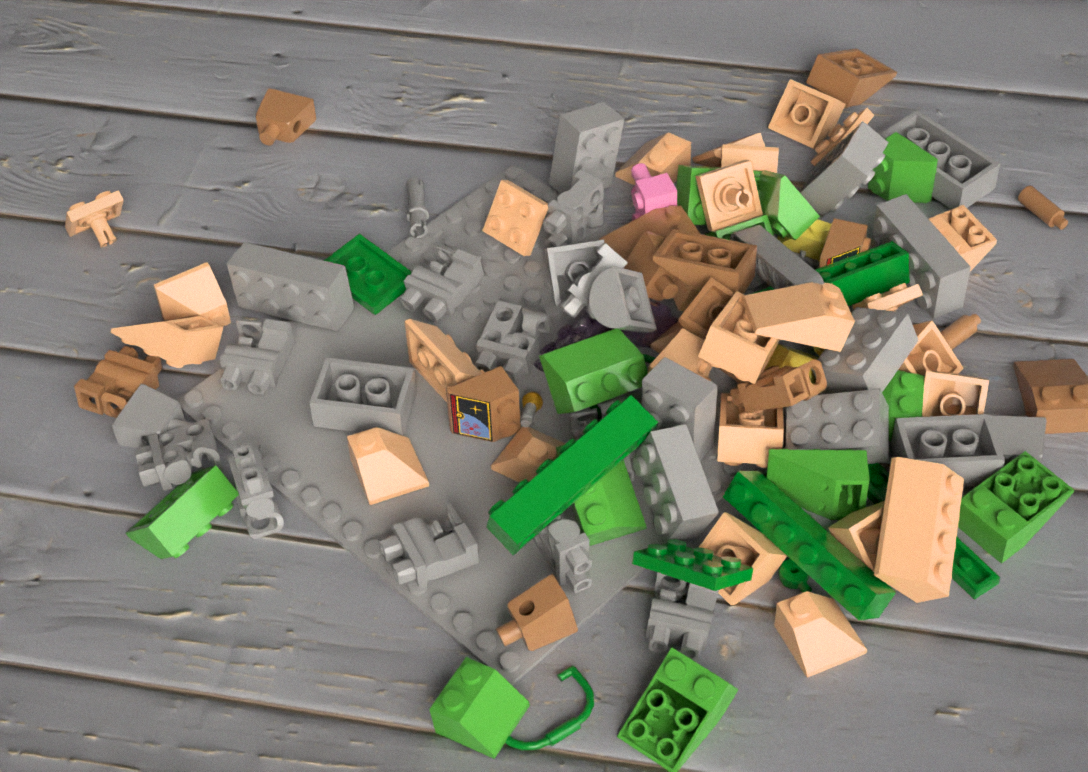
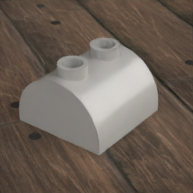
M614 266L598 275L592 284L587 304L588 312L593 319H596L606 327L625 331L649 333L657 330L642 273Z

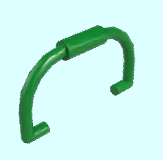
M570 666L557 674L561 682L572 676L582 687L586 694V704L583 711L576 718H570L545 734V738L537 741L523 742L509 735L505 742L508 746L520 750H538L548 745L552 747L581 729V724L589 718L593 710L594 692L588 681L575 666Z

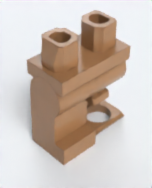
M124 346L119 352L108 350L104 355L105 359L98 363L93 374L87 380L80 379L74 385L79 408L100 415L105 413L108 416L117 418L140 384L147 385L155 390L159 387L157 375L162 369L159 356L147 355L144 360H140L137 351L128 346ZM94 397L96 404L91 402V399ZM114 403L118 407L114 409L111 404Z
M813 359L794 368L784 366L779 369L778 365L771 366L762 372L755 384L749 381H742L737 384V387L731 389L730 393L736 407L744 406L748 414L758 410L793 406L802 400L807 401L822 393L827 387V381L821 362ZM811 368H813L816 373L815 384H812L809 379V371Z

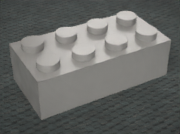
M915 110L879 134L886 139L897 132L938 159L932 197L950 209L961 205L968 208L996 187L1000 163L918 110Z
M907 194L878 204L873 220L871 248L893 241L909 253L910 283L906 285L909 288L919 284L923 295L916 298L919 306L926 310L932 319L963 308L971 266Z
M246 242L241 245L227 263L238 307L337 332L354 311L344 265Z

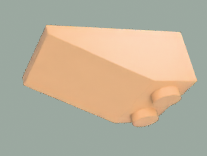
M810 282L744 295L742 300L754 334L841 352L855 322L840 288L830 283L818 284Z
M736 291L710 326L698 357L705 360L712 367L722 368L733 373L739 380L755 384L764 371L780 339L754 334L742 302L744 294Z
M721 393L717 462H724L730 466L750 463L756 464L758 467L767 468L769 449H782L783 407L758 410L747 414L744 406L736 407L734 405L731 393Z

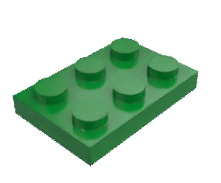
M360 233L324 260L345 266L352 299L374 315H377L406 291L404 280L412 273V271Z
M669 539L665 544H649L648 548L634 551L632 564L713 591L751 581L753 567L741 564V559L731 556L718 557L713 555L714 552L707 548L693 549L687 547L686 542L682 540Z

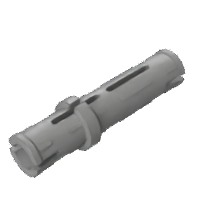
M412 177L406 183L409 211L406 213L407 220L410 223V234L414 237L416 231V238H423L428 233L426 219L428 220L429 218L428 210L425 207L424 183L420 179L418 184V177Z

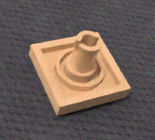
M866 108L859 114L853 112L843 122V126L837 124L827 134L830 139H825L816 147L815 151L817 154L811 160V163L816 166L824 156L862 121L868 124L874 114Z
M743 160L696 176L709 231L713 232L763 215L751 160Z
M501 180L482 231L519 254L530 256L547 214L548 203L509 180Z
M119 190L113 193L110 191L102 192L95 197L94 201L87 204L79 202L69 208L70 211L66 213L65 229L69 237L92 228L100 243V247H106V243L111 245L117 241L107 221L121 214L124 200Z
M906 283L883 294L872 295L852 307L854 310L856 307L896 312L895 310L898 307L923 294L919 284L908 288Z

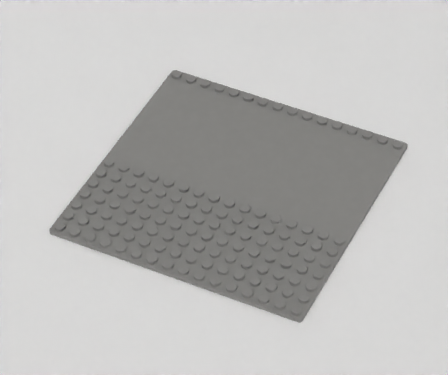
M510 165L427 223L428 233L425 237L416 238L415 232L414 237L410 235L386 252L410 271H413L417 266L429 268L432 260L436 262V255L433 249L434 242L456 251L461 249L479 257L485 276L465 300L456 307V312L452 317L444 314L435 323L424 316L422 309L425 305L420 304L414 312L404 309L400 300L402 295L377 315L372 314L352 299L354 311L338 332L293 320L287 321L291 323L295 343L281 374L277 377L276 387H268L264 395L253 394L248 390L247 383L240 382L238 389L235 391L224 389L221 383L222 368H220L180 396L177 401L181 405L182 412L193 422L208 418L215 440L231 454H233L232 450L246 444H251L253 450L258 449L270 485L274 490L480 663L496 669L511 685H514L569 637H564L537 650L529 651L522 638L504 647L495 630L512 620L507 607L511 600L547 576L553 574L555 577V573L548 565L533 539L513 556L486 528L490 516L488 511L499 500L503 499L506 502L514 495L512 491L519 484V482L491 470L493 462L517 432L510 437H505L496 442L452 434L449 427L447 402L409 362L405 321L408 319L437 326L445 335L448 334L452 337L456 347L461 352H466L475 367L478 356L476 343L481 338L498 300L550 315L553 327L550 334L539 332V355L614 329L606 327L596 319H593L588 309L583 308L575 318H571L558 306H555L547 277L543 249H546L545 240L550 236V233L546 231L544 224H542L530 256L519 254L482 231L501 180L511 181L548 204L552 200L557 201L560 193L517 165ZM605 222L603 226L597 227L586 225V237L580 243L597 241L616 229ZM442 251L445 255H447L448 257H450V255H449L448 253ZM649 298L657 330L649 333L621 330L642 354L656 358L659 353L651 348V343L677 323L684 311L678 310L674 298L662 301ZM505 311V315L513 317L512 312ZM781 339L779 341V344L804 352L789 341ZM538 355L537 360L532 365L533 369L530 375L522 374L517 383H514L519 390L520 418L524 409L522 405L523 396L531 391L537 392L542 397L543 405L540 410L535 412L533 421L528 427L567 443L569 440L574 439L571 434L569 413L557 414ZM325 357L414 368L417 394L404 436L409 438L429 481V487L369 505L352 465L347 436L359 432L313 426L309 402ZM645 362L646 367H647V370H648V367H649L650 363ZM712 367L709 378L711 382L717 385L714 447L700 463L716 506H718L725 500L722 496L738 471H758L761 467L750 463L730 466L724 462H717L721 393H730L731 389L737 387L739 382L719 368ZM642 387L597 405L600 408V404L615 402L618 399L623 401L630 395L642 405ZM783 407L784 432L782 449L786 446L787 407ZM582 415L578 417L576 420L585 421L590 419L592 416ZM635 472L634 480L631 483L647 529L589 546V556L592 559V567L589 569V576L592 579L591 587L574 593L568 583L560 586L569 600L577 628L584 624L646 569L632 564L634 551L648 548L649 544H664L662 536L655 530V516L651 505H647L644 499V486L641 477L637 476ZM448 502L452 503L462 522L466 523L478 544L479 563L435 580H427L428 584L418 587L415 580L399 585L392 572L391 564L401 561L403 558L400 556L390 561H385L380 550L379 541L394 535L393 525L400 522L404 524L412 518H422L425 524L428 525L432 524V521L438 520L442 527L447 520L445 506ZM570 506L563 514L566 519L572 520L577 524L572 507Z

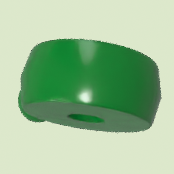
M791 559L784 561L778 571L780 582L789 589H800L802 593L806 591L812 592V588L807 584L809 575Z

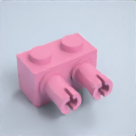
M639 163L632 167L631 175L635 180V186L631 190L632 201L635 207L632 221L654 209L677 206V189L667 173L652 177L645 164Z

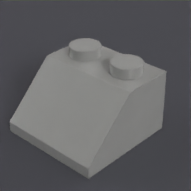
M604 240L543 249L547 277L555 306H558L567 296L563 289L569 283H573L577 276L589 273L600 260V257L595 252L605 243Z

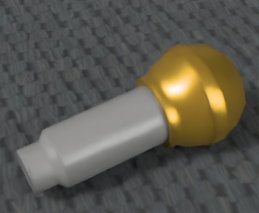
M532 391L526 393L522 398L524 409L520 420L523 427H528L532 423L535 412L540 410L543 405L541 395Z

